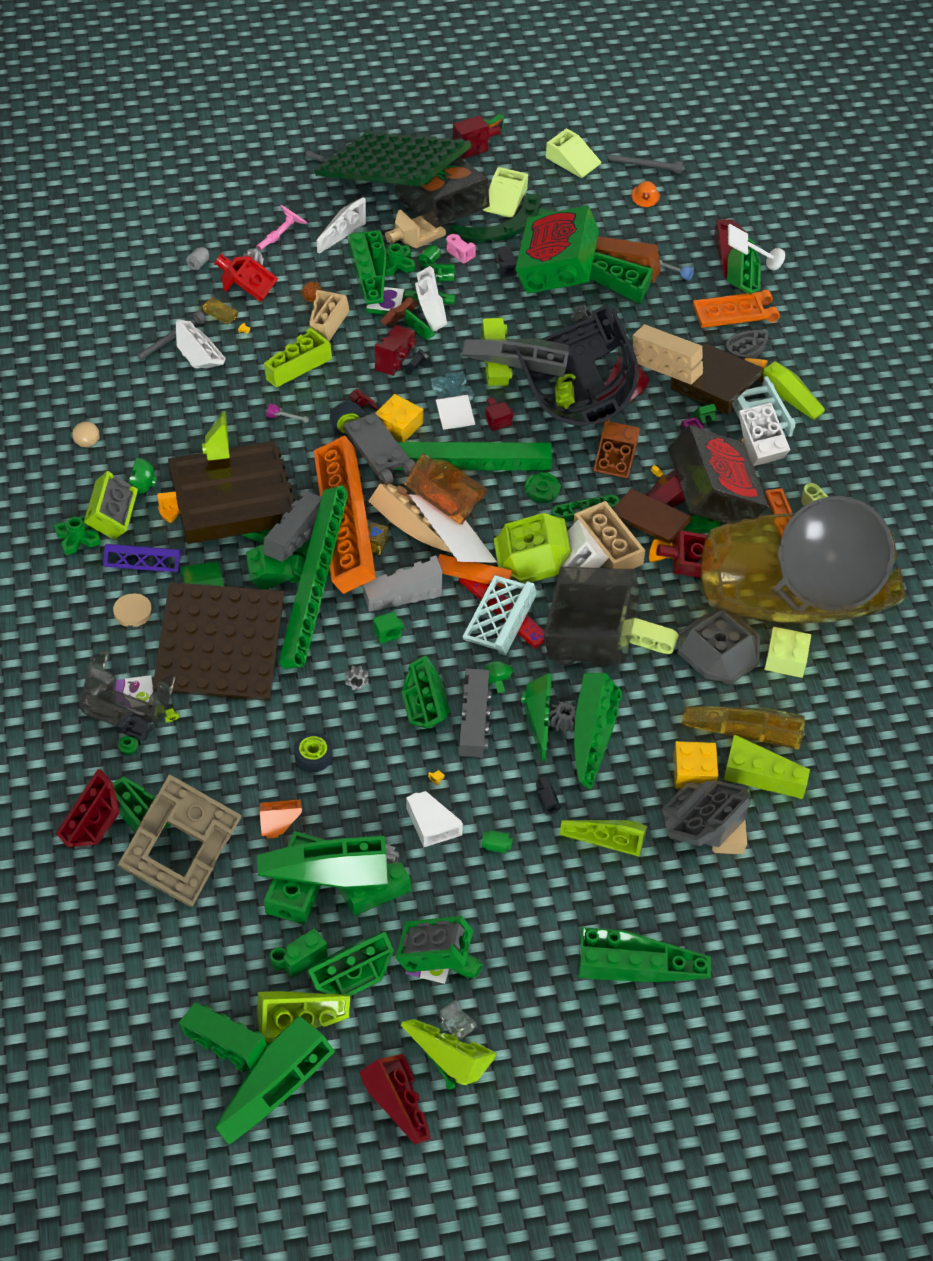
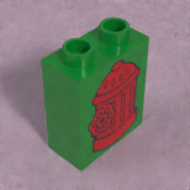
M589 205L527 218L516 265V272L527 294L589 282L599 233Z

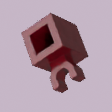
M493 397L487 399L489 405L486 407L485 420L491 430L496 431L512 426V418L514 417L512 409L505 402L497 404Z

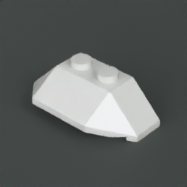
M176 321L177 347L182 352V355L188 359L191 366L194 368H211L224 364L226 358L203 332L194 327L191 321Z

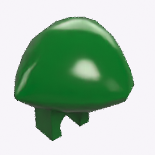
M491 661L483 668V670H489L488 686L495 683L498 694L505 692L502 680H508L514 669L506 663Z

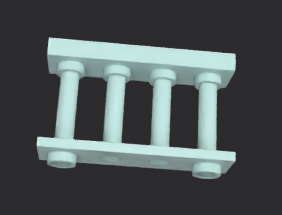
M768 376L764 377L762 386L747 389L732 403L739 419V411L772 403L775 413L781 422V428L785 429L789 437L792 436L795 421L789 415ZM764 393L767 397L766 399L752 402L744 399L746 396Z

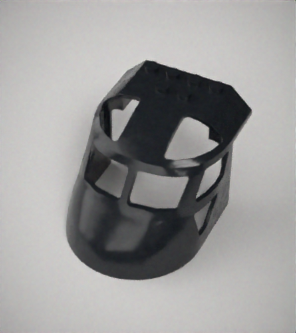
M608 304L593 310V317L541 339L569 345V355L564 375L573 374L575 379L569 378L564 381H572L575 403H572L568 408L591 402V405L573 410L563 409L562 407L556 408V400L543 394L534 382L548 380L557 376L531 371L526 359L522 358L519 349L516 350L523 372L537 401L543 410L558 421L576 427L606 423L627 407L635 392L639 373L637 359L615 308L611 309V313ZM620 346L622 353L620 371L609 385H605L594 362ZM625 377L624 381L615 392H613L612 394L608 395L607 397L603 398L598 402L596 401V399L606 395L607 393L611 392L614 388H616L620 384L622 379Z

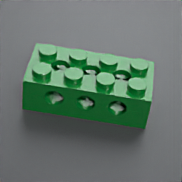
M294 831L287 847L325 840ZM273 878L264 899L265 914L306 925L322 885Z

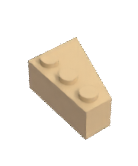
M316 290V300H314V310H312L309 325L328 341H330L350 311L347 296Z

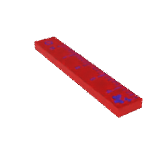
M459 578V582L482 601L489 584ZM503 594L498 596L500 602L508 599ZM496 597L488 600L487 607L498 603ZM511 602L502 606L504 612L511 610L514 604ZM501 608L493 610L496 615L502 614ZM526 615L517 634L536 649L549 640V635Z

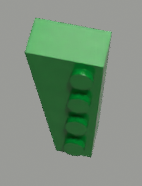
M595 252L590 279L641 304L651 285L653 269Z
M195 1002L179 1021L185 1036L207 1050L211 1047L217 1057L225 1061L226 1058H229L236 1065L235 1068L242 1073L245 1069L249 1072L251 1071L267 1046L266 1038L258 1031L253 1032L240 1022L235 1023L231 1021L225 1014L219 1015L207 1005L201 1006Z

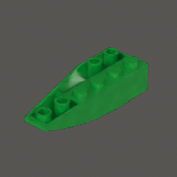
M385 836L318 841L257 855L258 876L343 889L388 886Z

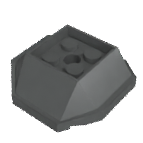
M721 609L714 613L704 614L678 632V654L704 678L723 681V683L731 685L759 664L760 634L733 611L727 612Z
M707 781L696 784V782L687 783L662 808L669 838L697 846L706 844L719 848L746 819L748 807L751 805V798L748 788L721 781Z

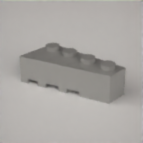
M437 556L430 557V561L423 564L419 561L414 563L415 567L407 570L401 568L396 570L391 576L385 574L364 584L363 596L369 612L442 596L443 572Z

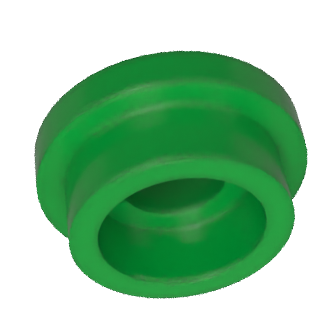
M129 735L122 737L118 741V749L125 755L135 753L138 748L137 739Z

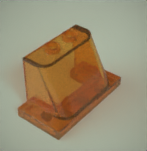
M426 454L421 455L404 484L460 525H463L474 505L481 501L488 489L450 462L432 459Z

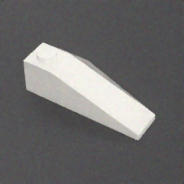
M364 197L350 203L338 212L317 239V253H322L348 236V234L353 233L366 224V199Z

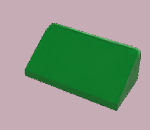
M408 309L405 310V323L425 340L435 336V333Z

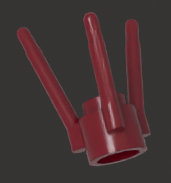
M359 389L353 390L349 395L351 402L358 404L360 407L367 403L377 411L380 409L374 404L375 401L362 393Z

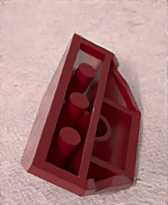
M97 769L56 832V835L67 847L99 845L120 813L113 782L101 769Z

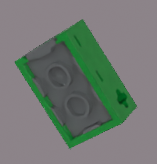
M462 916L406 921L395 958L407 972L464 967L473 929Z

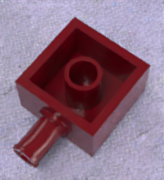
M480 115L454 123L452 140L464 139V141L471 142V148L459 156V158L465 159L488 151V139L500 135L501 130L498 125L489 128V125Z
M680 530L673 539V546L659 544L656 555L673 559L674 574L708 579L716 570V536Z

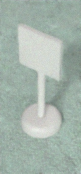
M731 224L728 225V245L746 255L748 254V247L767 256L766 266L770 270H777L782 265L785 259L784 250L775 248L768 253L748 242L747 233Z

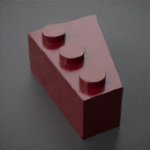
M396 325L388 332L387 338L383 337L381 339V344L376 343L375 370L394 376L397 370L401 369L404 359L408 358L410 350L416 345L415 331Z

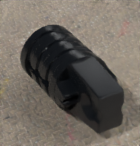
M540 777L536 782V794L543 813L551 815L561 809V805L555 790L550 786L547 778Z

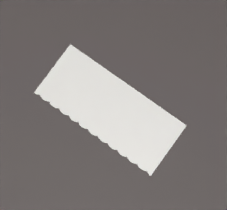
M409 494L420 508V511L424 513L428 522L432 524L437 534L440 535L445 545L449 547L453 556L457 558V561L497 562L448 496Z

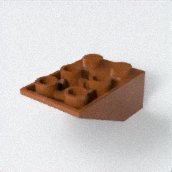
M607 421L604 424L593 472L628 479L639 441L640 428Z

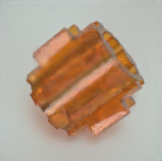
M310 281L301 289V295L308 303H314V300H316V290L322 291L323 289L319 283Z

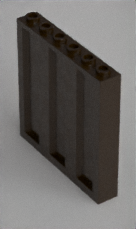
M275 441L229 448V458L208 460L207 454L203 453L168 458L169 472L174 492H176L178 509L187 544L271 530L277 523L280 524L285 512H291L295 496L291 494V483L287 482L289 481L287 470L284 471V460L280 459V447H276Z

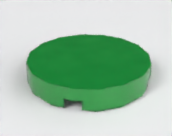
M540 472L538 475L533 474L526 480L525 493L535 502L548 503L555 500L560 494L561 485L558 479L550 473Z

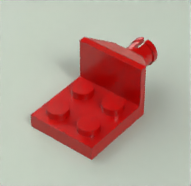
M221 253L214 262L215 265L224 271L221 276L224 291L227 292L235 282L260 302L278 280L275 275L250 256L235 257L231 261Z

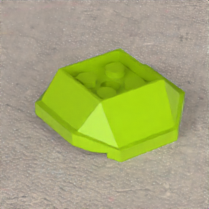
M546 513L507 523L502 528L500 534L494 538L498 567L512 570L511 578L523 584L558 575L562 569L561 566L571 553L565 519Z

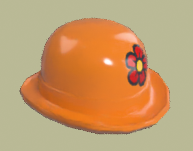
M643 181L633 189L631 197L638 206L651 207L659 201L660 194L652 182Z

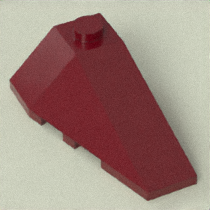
M689 469L674 470L661 477L646 495L674 508L697 494L700 479Z
M403 1054L378 1059L359 1072L362 1083L368 1093L415 1145L431 1139L425 1115L418 1108L419 1094L414 1093L412 1082L415 1081L414 1076Z

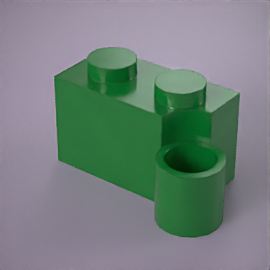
M314 928L288 944L286 950L282 947L274 948L270 953L271 966L277 971L285 970L292 979L328 956L327 943ZM280 957L283 958L282 960H279V961L275 960L276 958H280Z

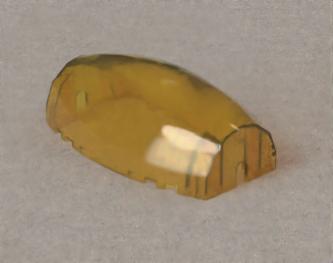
M795 513L758 516L757 519L748 520L747 518L739 523H728L711 529L705 540L701 566L702 587L705 599L710 607L731 615L776 624H819L877 613L900 604L906 598L901 570L896 568L893 573L891 571L881 591L870 601L857 608L845 611H826L811 606L806 612L792 611L771 590L783 579L778 556L779 545L783 536L782 533ZM890 529V532H891V535H892V538H893V542H894V553H895V555H894V562H895L896 559L898 558V556H897L895 541H894V537H893V532H892V529ZM787 586L783 589L799 607L803 604Z

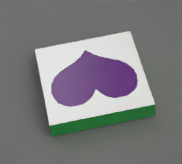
M384 287L383 303L367 305L366 313L386 315L391 308L402 304L404 289Z

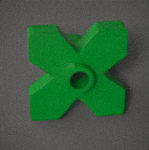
M392 244L389 246V249H386L385 276L394 275L397 269L406 273L415 271L414 260L409 258L411 257L409 245Z
M86 515L72 517L67 523L61 522L54 525L57 537L64 539L61 545L65 555L76 553L80 544L88 547L101 544L97 531L90 530L92 527L84 523Z

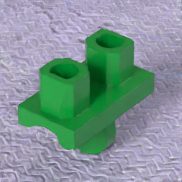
M425 264V269L429 266L434 269L435 279L438 283L454 281L455 264Z

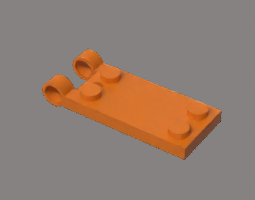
M769 290L754 292L751 295L747 293L693 300L692 304L701 328L766 319L769 322H775L780 318L776 307L764 309L762 306L768 305L773 301Z

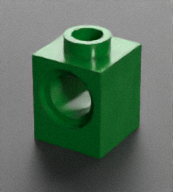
M395 612L373 618V631L380 644L401 638V630L404 629L401 618H397Z

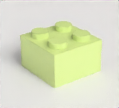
M773 627L764 670L803 678L811 634Z

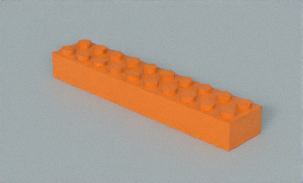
M345 435L314 450L320 496L322 497L325 489L343 486L348 495L330 564L331 580L343 594L376 579L356 449Z

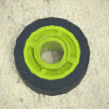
M353 402L340 403L330 413L332 427L341 436H348L343 430L344 424L364 417L361 407Z
M308 733L301 736L294 745V756L297 765L307 772H319L326 769L332 761V744L325 735L319 733Z

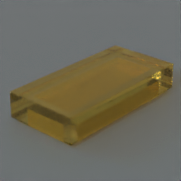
M213 297L202 305V311L227 325L238 316L237 310Z

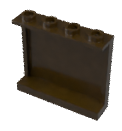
M706 343L702 347L703 358L701 361H703V374L692 385L671 377V390L705 405L715 404L716 410L729 415L732 412V403L755 381L763 382L764 368Z

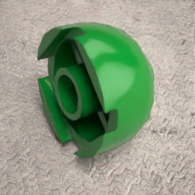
M136 457L128 483L131 484V487L134 486L138 489L137 494L139 495L148 492L151 486H155L157 476H154V468L151 463Z

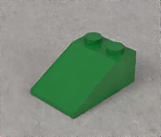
M218 561L180 567L183 583L224 586Z

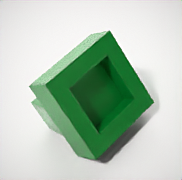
M715 404L697 408L693 412L694 417H698L702 425L706 423L705 417L709 418L710 423L716 420Z

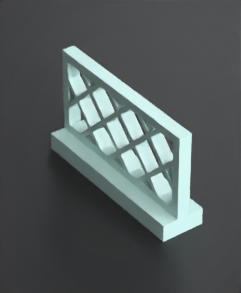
M495 575L468 625L463 639L498 650L499 654L506 656L537 595L534 583L526 582V584ZM497 583H502L506 586V588L499 591L494 589ZM516 588L522 589L520 594L512 597L511 590ZM508 592L510 598L500 602L498 596ZM496 597L498 603L487 607L488 600ZM513 602V608L504 612L502 606ZM501 608L502 614L494 617L491 616L490 611ZM488 613L490 619L479 623V617ZM505 618V624L496 628L494 622ZM492 623L494 629L484 633L482 627ZM480 628L481 635L476 637L470 636L472 631ZM497 633L498 637L495 643L487 641L486 637Z

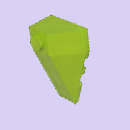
M776 361L764 369L763 381L764 377L768 376L769 380L774 384L777 394L783 400L813 420L825 412V408L797 374Z
M562 820L560 835L639 857L647 825L628 820Z
M286 991L258 992L257 1020L259 1032L265 1036V1042L270 1043L297 1016L302 1017L315 1029L349 1018L350 996Z
M416 1019L403 1021L401 1024L405 1031L428 1055L461 1085H468L478 1081L497 1055L496 1052L476 1042L471 1041L470 1044L458 1041L459 1036L455 1034H440L439 1028Z

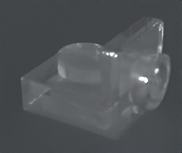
M457 1000L440 1010L444 1027L459 1040L477 1028L475 1021L462 1011L460 1002Z

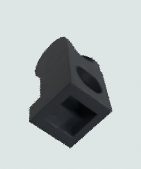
M506 246L499 247L497 249L496 261L499 264L500 277L517 275V262L511 249Z

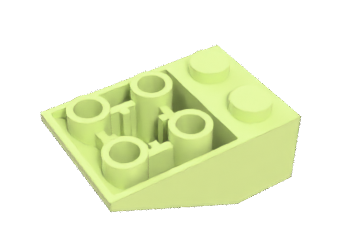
M567 128L547 142L546 158L580 178H583L601 164V161L580 136Z
M498 167L493 176L483 211L513 218L527 191L528 174Z

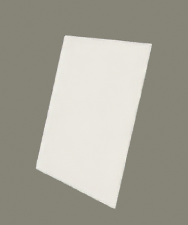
M468 395L436 400L443 430L475 425Z

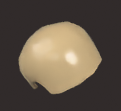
M81 422L73 429L74 443L81 447H90L100 439L97 426L91 422Z

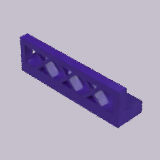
M105 544L104 567L179 572L180 557H182L183 550ZM109 552H116L121 559L116 564L109 563ZM130 554H135L140 559L135 565H130L126 560ZM149 555H153L159 562L154 566H148L144 560ZM167 557H175V568H168L163 561Z

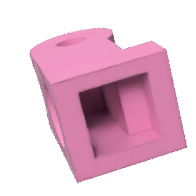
M457 234L447 236V251L464 264L475 257L476 245L472 242L467 244Z

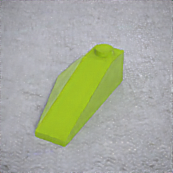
M226 411L221 412L206 434L205 443H202L203 454H207L208 460L229 458Z

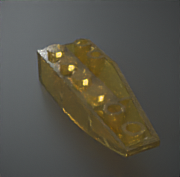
M685 707L681 725L732 736L737 735L742 738L799 750L804 732L805 716L769 708Z

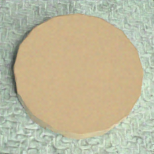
M141 594L124 595L114 604V618L123 626L133 625V627H138L150 619L152 612L151 603L148 598Z

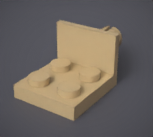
M399 210L395 220V228L386 232L385 237L389 244L400 240L405 245L419 248L445 236L446 230L428 213L411 220L402 210Z

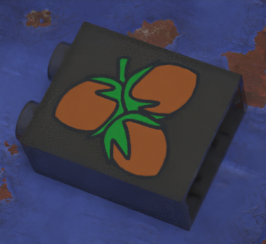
M460 157L422 186L394 184L395 196L435 228L490 207L488 178Z

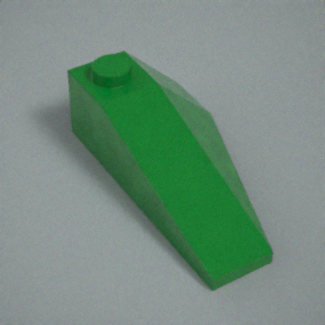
M549 673L527 683L526 691H522L521 703H525V714L540 759L544 762L547 751V725L552 676Z

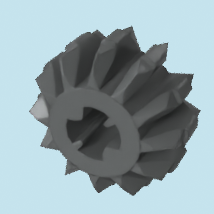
M567 700L564 703L557 701L556 705H552L550 708L549 721L551 727H555L556 732L563 730L565 734L567 730L570 732L574 731L577 709L574 701L570 704Z

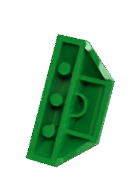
M748 238V242L755 245V242ZM748 247V254L746 255L733 248L728 255L727 282L750 295L760 291L761 262L758 252Z
M425 655L409 664V672L401 692L409 723L428 729L443 721L450 713V708L442 679L429 658Z
M384 931L359 940L321 959L307 969L317 991L325 994L352 996L382 981L394 950Z

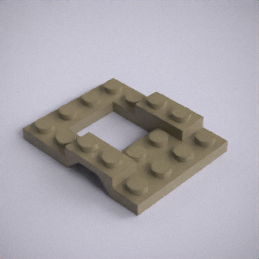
M169 774L117 866L185 905L192 907L242 815ZM166 822L202 842L184 877L147 857Z

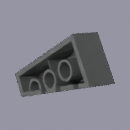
M303 490L300 494V501H294L291 512H285L280 524L277 523L264 538L263 555L283 562L307 540L311 539L322 497Z
M465 668L459 756L483 758V751L488 750V738L484 737L485 734H489V722H486V717L490 718L491 706H487V701L491 702L492 690H488L489 670Z

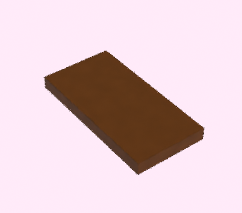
M630 489L613 508V511L622 522L668 544H671L680 530L682 531L691 521L690 515L634 489Z

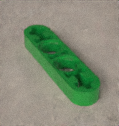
M605 495L560 504L553 507L551 515L564 518L566 522L574 521V514L576 512L573 509L575 508L582 511L590 508L589 506L597 505L606 501L613 509L620 500L616 495Z

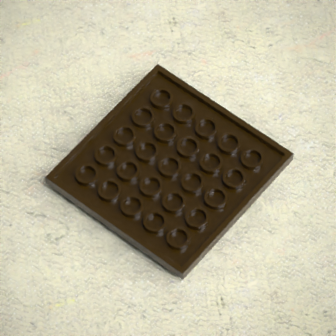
M169 582L153 680V691L271 701L284 591Z

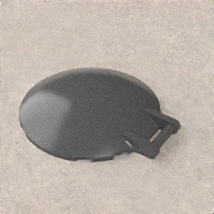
M829 496L808 503L795 513L782 533L778 556L783 579L771 591L791 608L796 618L801 617L811 606L826 611H845L867 603L884 587L893 568L894 542L888 525L876 510L854 498ZM786 586L803 603L800 607L783 590Z

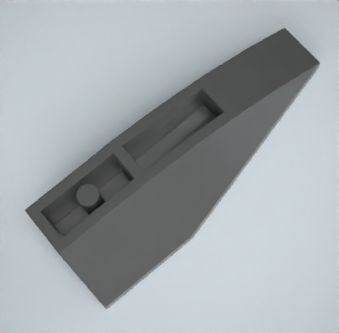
M470 339L464 342L462 356L522 368L516 352L519 349L522 358L526 359L531 371L564 377L569 355V345L541 339Z

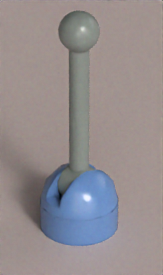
M659 260L660 266L662 265L680 272L683 279L689 281L692 278L694 268L685 266L680 269Z

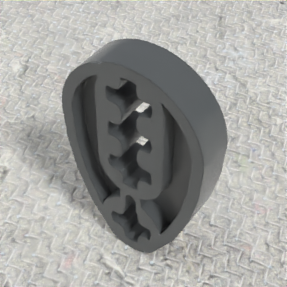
M750 330L735 334L727 340L725 352L744 360L745 358L755 359L764 351L769 335L763 330Z

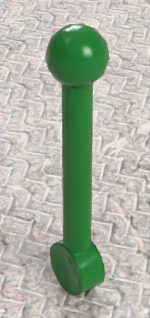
M432 1059L445 1079L447 1089H454L455 1082L450 1080L445 1071Z

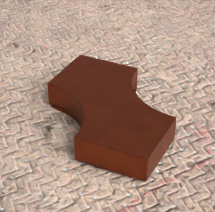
M408 297L401 305L391 308L381 322L387 326H394L397 321L405 317L406 309L412 313L419 302L414 298Z

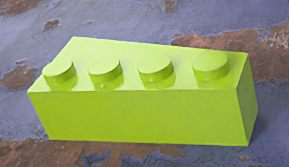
M503 318L483 319L481 339H505L507 324H504ZM484 361V364H487L485 367L487 385L508 386L509 379H512V368H509L507 365Z
M311 327L308 328L305 335H299L296 338V342L293 344L289 343L285 346L283 352L276 353L264 363L266 380L277 388L332 359L330 342Z
M734 735L724 780L803 799L810 769Z

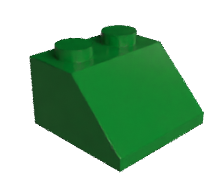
M263 544L246 552L250 581L258 589L268 590L294 577L291 556L282 562L263 555Z

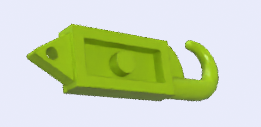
M565 374L564 377L560 376L556 380L555 396L558 408L567 409L572 403H575L572 381L563 382L569 378L575 379L573 374Z

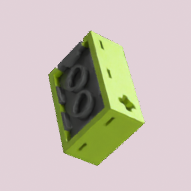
M106 471L95 481L84 523L116 540L127 531L138 489L134 486L131 487V484Z

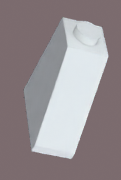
M424 791L406 797V809L423 847L462 836V821L429 793Z

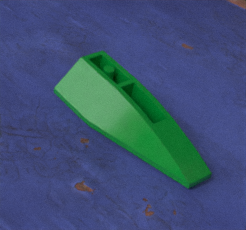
M381 231L348 234L350 257L366 305L383 303L387 252Z
M584 673L576 709L574 726L575 761L579 782L587 790H591L615 725V720L618 717V705L622 698V690L606 673Z
M581 927L578 978L633 982H671L711 978V957L624 930Z
M297 1016L265 1047L214 1126L228 1145L250 1130L285 1101L335 1052L324 1035L302 1017Z

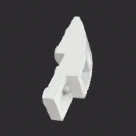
M429 266L417 273L418 282L415 283L426 320L434 332L447 325L443 299L438 295L434 269Z

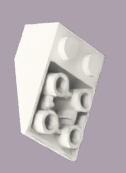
M772 403L739 411L745 449L752 467L783 459L788 454L790 448Z
M577 520L568 530L571 553L562 565V568L571 580L585 584L604 564L608 556L580 520Z

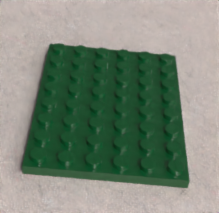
M366 131L351 144L338 151L336 155L330 157L329 160L321 163L314 170L315 176L422 186L470 149L471 142L464 141V139L451 140L450 138H428L422 135L411 136L410 134L398 135L397 133L385 134V132L372 133V131Z

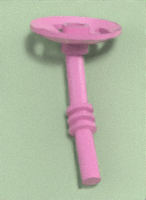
M280 205L282 211L287 216L285 218L286 221L276 231H272L267 235L266 239L256 245L257 250L261 251L270 243L277 241L280 235L294 222L307 224L308 222L283 205Z

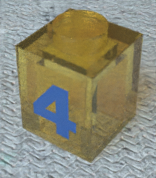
M371 522L368 527L372 553L381 555L388 541V527Z

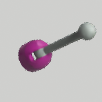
M270 403L268 406L266 417L276 418L282 415L302 420L304 423L309 422L307 416L301 417L281 412L280 408L275 404Z

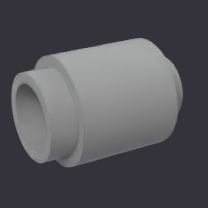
M204 247L196 248L186 259L188 266L194 270H199L209 260V251Z

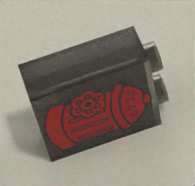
M688 425L668 447L690 513L747 529L768 508L767 501L743 442Z

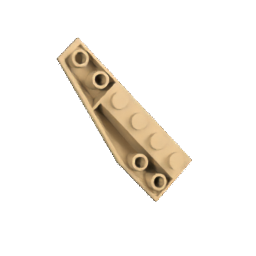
M379 484L369 499V502L391 523L415 539L435 548L451 552L449 547L440 538V535L432 527V524L428 522L424 513L420 511L416 502L407 494L405 488L399 485L396 487L392 484Z

